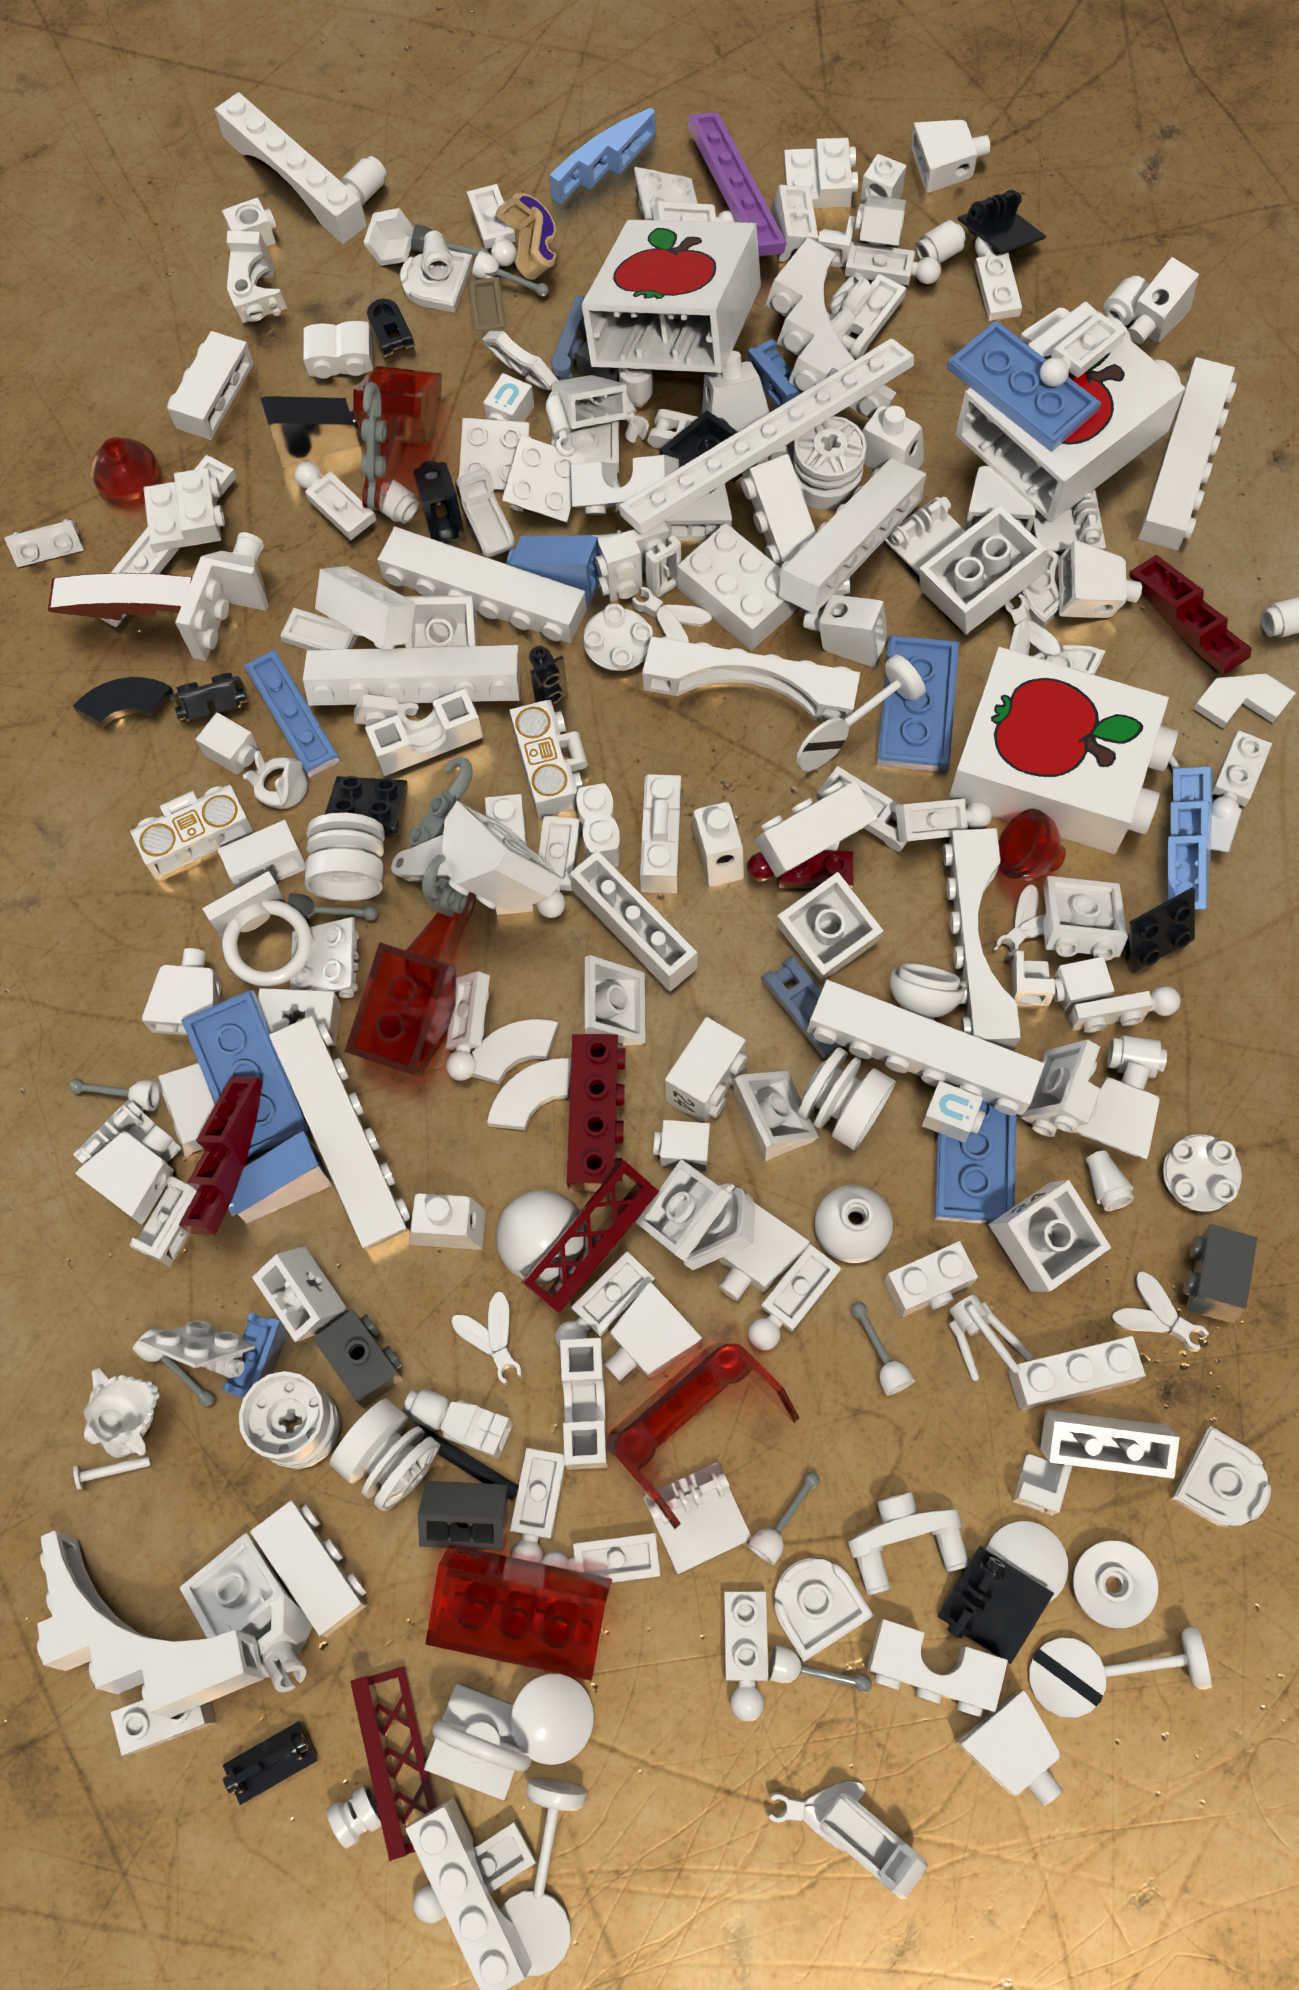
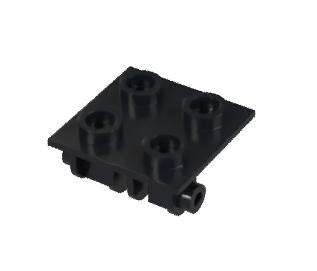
M1015 190L1006 191L1002 195L997 194L988 197L983 201H976L971 205L967 214L959 216L957 219L972 234L979 236L992 246V250L1001 254L1046 238V235L1017 214L1022 197Z
M337 776L325 814L354 813L373 818L383 825L385 837L392 838L393 835L400 834L401 823L397 819L406 790L407 780Z
M1191 887L1129 921V934L1121 955L1124 957L1130 956L1132 973L1155 964L1160 958L1176 949L1184 948L1195 939V889Z
M980 1545L937 1617L949 1624L947 1630L955 1637L962 1639L965 1634L998 1657L1008 1660L1007 1663L1011 1665L1054 1595V1592Z

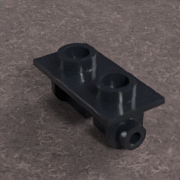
M543 646L534 647L529 653V660L534 667L530 674L535 703L551 700L552 704H555L564 695L568 694L564 658L560 656L554 659L547 648Z
M224 673L212 677V683L198 687V683L193 682L177 687L178 693L169 696L174 702L180 701L181 706L175 707L178 720L186 719L187 722L210 716L211 712L207 702L214 701L217 713L242 707L241 703L248 702L244 688L237 690L236 685L243 684L242 679L239 676L233 677L232 673Z
M301 1722L294 1723L222 1765L227 1775L223 1778L225 1788L229 1794L235 1793L239 1805L244 1804L318 1761Z

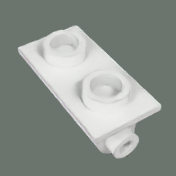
M64 519L61 523L22 533L14 532L13 535L4 537L17 567L84 550L78 537L79 529L76 521H68V519Z

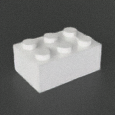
M999 505L919 568L920 588L965 634H968L1047 572V548L1008 511Z
M724 523L677 565V589L700 608L709 612L716 622L751 651L799 608V606L779 597L780 581L778 580V573L780 567L727 523Z

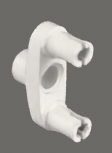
M912 1492L877 1501L882 1523L848 1540L852 1558H857L867 1595L891 1589L880 1552L884 1550L883 1546L931 1533V1535H936L947 1572L965 1568L970 1563L959 1530L963 1525L958 1510L918 1513Z

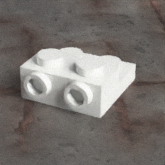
M848 138L817 139L816 149L784 150L786 185L809 186L813 208L851 207L852 193L858 192V172H851V167L856 166V148L849 147Z
M208 468L174 473L175 482L143 487L149 541L153 552L222 541L220 527L225 526V519L221 505H217L216 498L221 497V489L217 476L211 477Z
M665 520L642 535L636 529L598 541L599 556L594 558L599 576H596L601 595H608L610 602L620 598L628 599L640 592L642 578L646 577L645 553L652 550L654 554H657V545L662 542L666 547L668 546L669 529Z
M1047 876L1043 885L1046 906L1043 931L1046 950H1055L1063 957H1071L1077 953L1093 954L1095 958L1104 956L1105 961L1111 960L1114 957H1120L1128 938L1120 883Z
M1084 1040L1045 1050L1041 1060L1045 1065L1031 1105L1023 1116L1021 1115L1020 1117L1032 1124V1129L1035 1132L1053 1137L1057 1129L1075 1133L1079 1125L1088 1124L1096 1112V1100L1100 1092L1099 1087L1088 1082L1096 1070V1058L1100 1046L1090 1040Z
M681 1159L659 1189V1193L635 1223L673 1254L685 1261L693 1249L697 1247L700 1239L716 1217L722 1212L732 1195Z

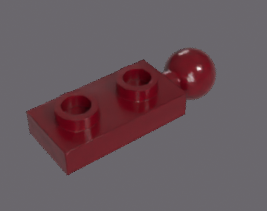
M824 850L779 876V887L815 889L838 872L852 889L854 885L853 851ZM762 852L752 855L748 860L747 871L754 880L760 882L767 881L774 875Z

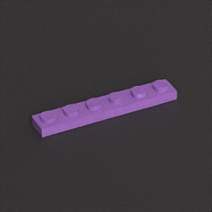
M719 113L689 115L687 127L736 222L756 223L759 256L784 253L787 242Z

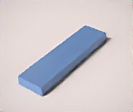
M274 649L245 664L244 667L293 752L298 760L303 762V769L310 778L339 763V756L276 650Z

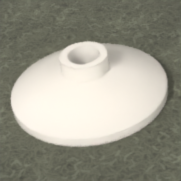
M1104 1541L1093 1545L1079 1558L1073 1574L1074 1593L1080 1607L1092 1620L1103 1626L1120 1629L1137 1625L1149 1616L1156 1604L1159 1588L1155 1569L1143 1552L1128 1543ZM1108 1577H1114L1119 1582V1590L1116 1593H1111L1107 1590L1105 1583Z

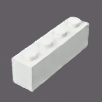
M598 850L569 873L572 891L669 992L697 969L698 952Z

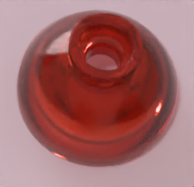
M113 437L106 440L95 453L91 462V476L96 489L106 498L115 501H130L144 495L143 487L155 485L159 476V464L154 453L144 443L130 438Z
M1028 809L1019 813L1005 826L998 841L1000 853L999 869L1004 876L1016 881H1030L1043 876L1048 871H1056L1063 864L1066 855L1065 847L1061 845V835L1055 821L1045 812L1038 809Z

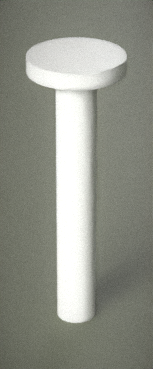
M150 1456L85 1471H81L80 1466L75 1465L73 1473L76 1488L78 1490L83 1489L84 1481L151 1466Z

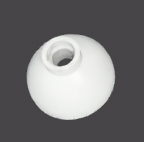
M904 963L901 964L900 968L893 969L890 975V988L898 1004L907 1011L933 1021L935 1017H941L956 1008L961 1003L966 991V987L962 985L960 990V978L958 976L929 965Z
M846 1185L833 1190L821 1201L815 1215V1233L819 1243L828 1254L847 1263H862L877 1257L888 1245L893 1232V1218L886 1201L874 1190L861 1185ZM852 1212H859L863 1216V1222L858 1225L853 1224L849 1221L848 1215Z

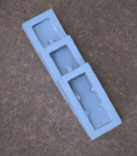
M649 108L620 121L572 153L549 175L551 199L562 204L580 184L591 190L608 170L620 175L656 135L655 110Z
M1211 767L1173 769L1171 837H1168V900L1193 887L1195 889V910H1207L1212 831L1213 769Z

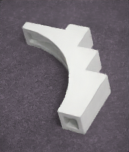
M807 237L774 279L765 304L786 317L776 344L799 356L788 383L803 392L855 361L834 331L824 302V281L836 253ZM882 385L849 407L871 419L880 406L887 408L891 406L896 392L886 385Z
M56 1530L41 1536L43 1552L41 1553L40 1561L47 1578L48 1593L46 1595V1602L52 1613L51 1618L37 1623L39 1633L37 1650L44 1666L68 1671L91 1661L89 1663V1674L96 1689L119 1694L144 1683L142 1686V1697L149 1712L170 1718L264 1679L255 1636L238 1630L206 1639L176 1642L144 1636L116 1617L98 1595L85 1569L77 1538Z

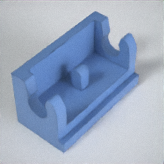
M772 339L755 349L754 347L749 349L747 361L752 363L759 375L763 391L777 407H780L803 393V391L788 383L793 370L781 358L780 352L777 349L772 350L778 346L777 342Z
M249 1312L247 1317L248 1323L242 1340L254 1344L255 1349L243 1353L242 1361L245 1364V1369L240 1376L228 1378L227 1382H224L223 1393L243 1399L254 1383L268 1374H273L287 1334V1329L281 1320L271 1317L265 1319Z

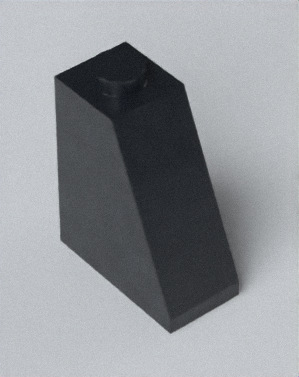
M266 396L261 398L282 466L359 445L356 432L361 430V424L357 411H349L346 398Z

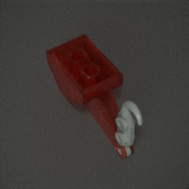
M376 366L353 389L354 415L363 441H367V454H363L361 460V474L365 476L362 493L363 508L382 510L387 492L406 447L423 446L424 443H428L433 437L441 399L442 373ZM383 443H388L385 456H381Z
M437 855L432 859L426 869L422 883V891L426 897V902L430 904L431 910L437 912V914L407 950L379 942L344 1051L417 1076L422 1075L445 1040L456 1006V966L450 964L476 904L475 894L470 892L467 896L461 894L448 884L449 880L444 878L436 882L438 869L446 860L444 855Z

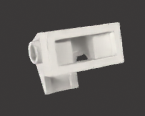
M227 230L226 243L230 250L227 290L242 323L259 321L269 314L279 316L281 311L288 307L282 296L281 289L256 286L259 278H274L275 265L261 233L256 231Z

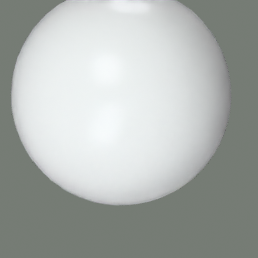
M547 1190L528 1192L513 1200L501 1214L495 1234L497 1251L506 1268L517 1277L524 1279L580 1212L577 1205L564 1195ZM584 1223L576 1232H584ZM585 1236L570 1238L565 1244L566 1262L575 1261L585 1247ZM559 1253L551 1263L559 1262ZM560 1267L546 1268L535 1282L548 1283L556 1281L560 1277Z

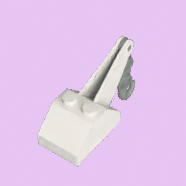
M457 757L451 760L444 771L449 774L456 767H460L458 777L447 792L433 798L429 811L421 823L414 827L410 833L409 842L411 847L399 852L393 859L391 865L392 873L407 881L423 882L426 869L432 859L437 855H444L446 860L438 869L436 882L441 878L449 880L448 884L456 891L466 896L469 892L476 894V898L491 909H495L498 905L513 912L551 898L563 879L511 829L460 802L472 779V765L464 757Z

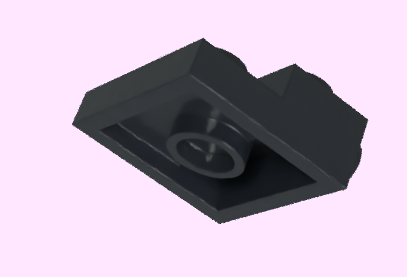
M706 410L660 449V455L679 459L680 468L738 433V431L731 427L723 418H718ZM740 473L739 475L732 478L730 481L735 483L739 478L743 476V474Z

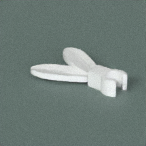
M640 587V596L646 597L648 599L646 602H639L636 597L632 598V606L635 610L645 612L654 618L657 617L664 635L673 637L678 641L689 643L686 632L681 624L702 626L712 620L711 614L699 607L663 605V601L654 596L647 587Z
M1022 594L1018 596L1022 600V604L1018 609H1014L1010 601L1005 604L1007 611L1012 615L1016 624L1009 650L1028 655L1031 642L1047 656L1060 655L1061 646L1059 641L1051 633L1031 620L1029 613L1030 604Z
M1028 885L1018 898L1013 929L1007 935L1001 936L993 946V951H996L1001 944L1009 946L1011 952L1007 953L1004 961L1013 958L1015 951L1018 950L1019 945L1025 938L1044 935L1043 920L1045 914L1035 917L1039 894L1034 885Z
M1139 1272L1136 1277L1137 1289L1150 1310L1123 1308L1112 1314V1321L1120 1327L1132 1331L1158 1333L1170 1331L1169 1334L1183 1342L1186 1349L1198 1352L1201 1349L1200 1345L1192 1343L1189 1334L1196 1332L1203 1339L1209 1335L1208 1331L1203 1326L1193 1325L1181 1317L1178 1318L1174 1306L1159 1282L1148 1273Z
M497 1292L489 1303L488 1329L468 1316L455 1315L452 1317V1325L460 1337L493 1357L498 1368V1378L504 1386H508V1381L503 1378L504 1371L508 1368L517 1369V1376L521 1379L523 1378L521 1367L517 1362L513 1361L507 1350L510 1308L503 1293Z
M845 1781L826 1788L808 1797L805 1801L786 1797L781 1792H772L769 1794L773 1801L776 1799L783 1800L785 1808L781 1814L775 1815L769 1811L767 1816L774 1822L804 1820L822 1838L841 1851H845L821 1830L820 1822L841 1793H848L856 1801H859L865 1793V1787L859 1782Z

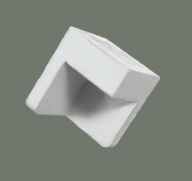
M400 208L375 212L372 215L364 239V245L380 266L405 262L411 249L414 227Z
M849 216L846 232L827 229L819 232L818 243L836 253L831 264L833 267L846 268L851 241H853L856 216Z
M1016 950L1010 962L1011 997L1017 1002V1005L1049 1006L1055 995V979H1049V963L1047 961H1025L1024 951Z
M1030 1454L1027 1455L1024 1459L1012 1501L1051 1516L1059 1513L1072 1465H1058Z

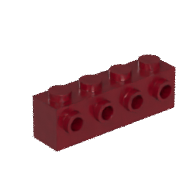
M572 1034L567 1186L569 1192L596 1193L620 1162L623 1161V1158H616V1144H624V1121H617L618 1107H625V1084H618L619 1070H626V1048L619 1047L618 1035Z

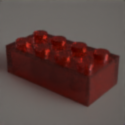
M449 1544L437 1569L425 1645L592 1681L599 1657L612 1579Z

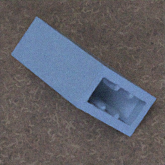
M591 535L520 536L516 549H510L506 564L585 591L586 603L590 604L597 587L596 576H599L594 559L596 556H599L598 537Z
M303 1131L294 1135L243 1168L235 1194L228 1208L232 1216L238 1214L247 1224L332 1186L320 1154L306 1133Z

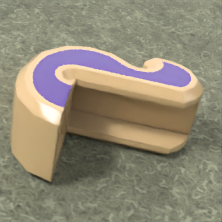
M524 192L513 194L498 207L496 216L511 228H517L520 231L515 264L518 271L525 278L535 280L555 264L556 253L548 247L556 238L555 222L548 209L539 200Z

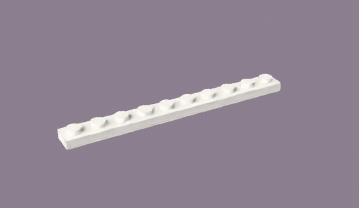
M889 339L619 505L621 516L641 535L910 369L914 366V355L894 339Z

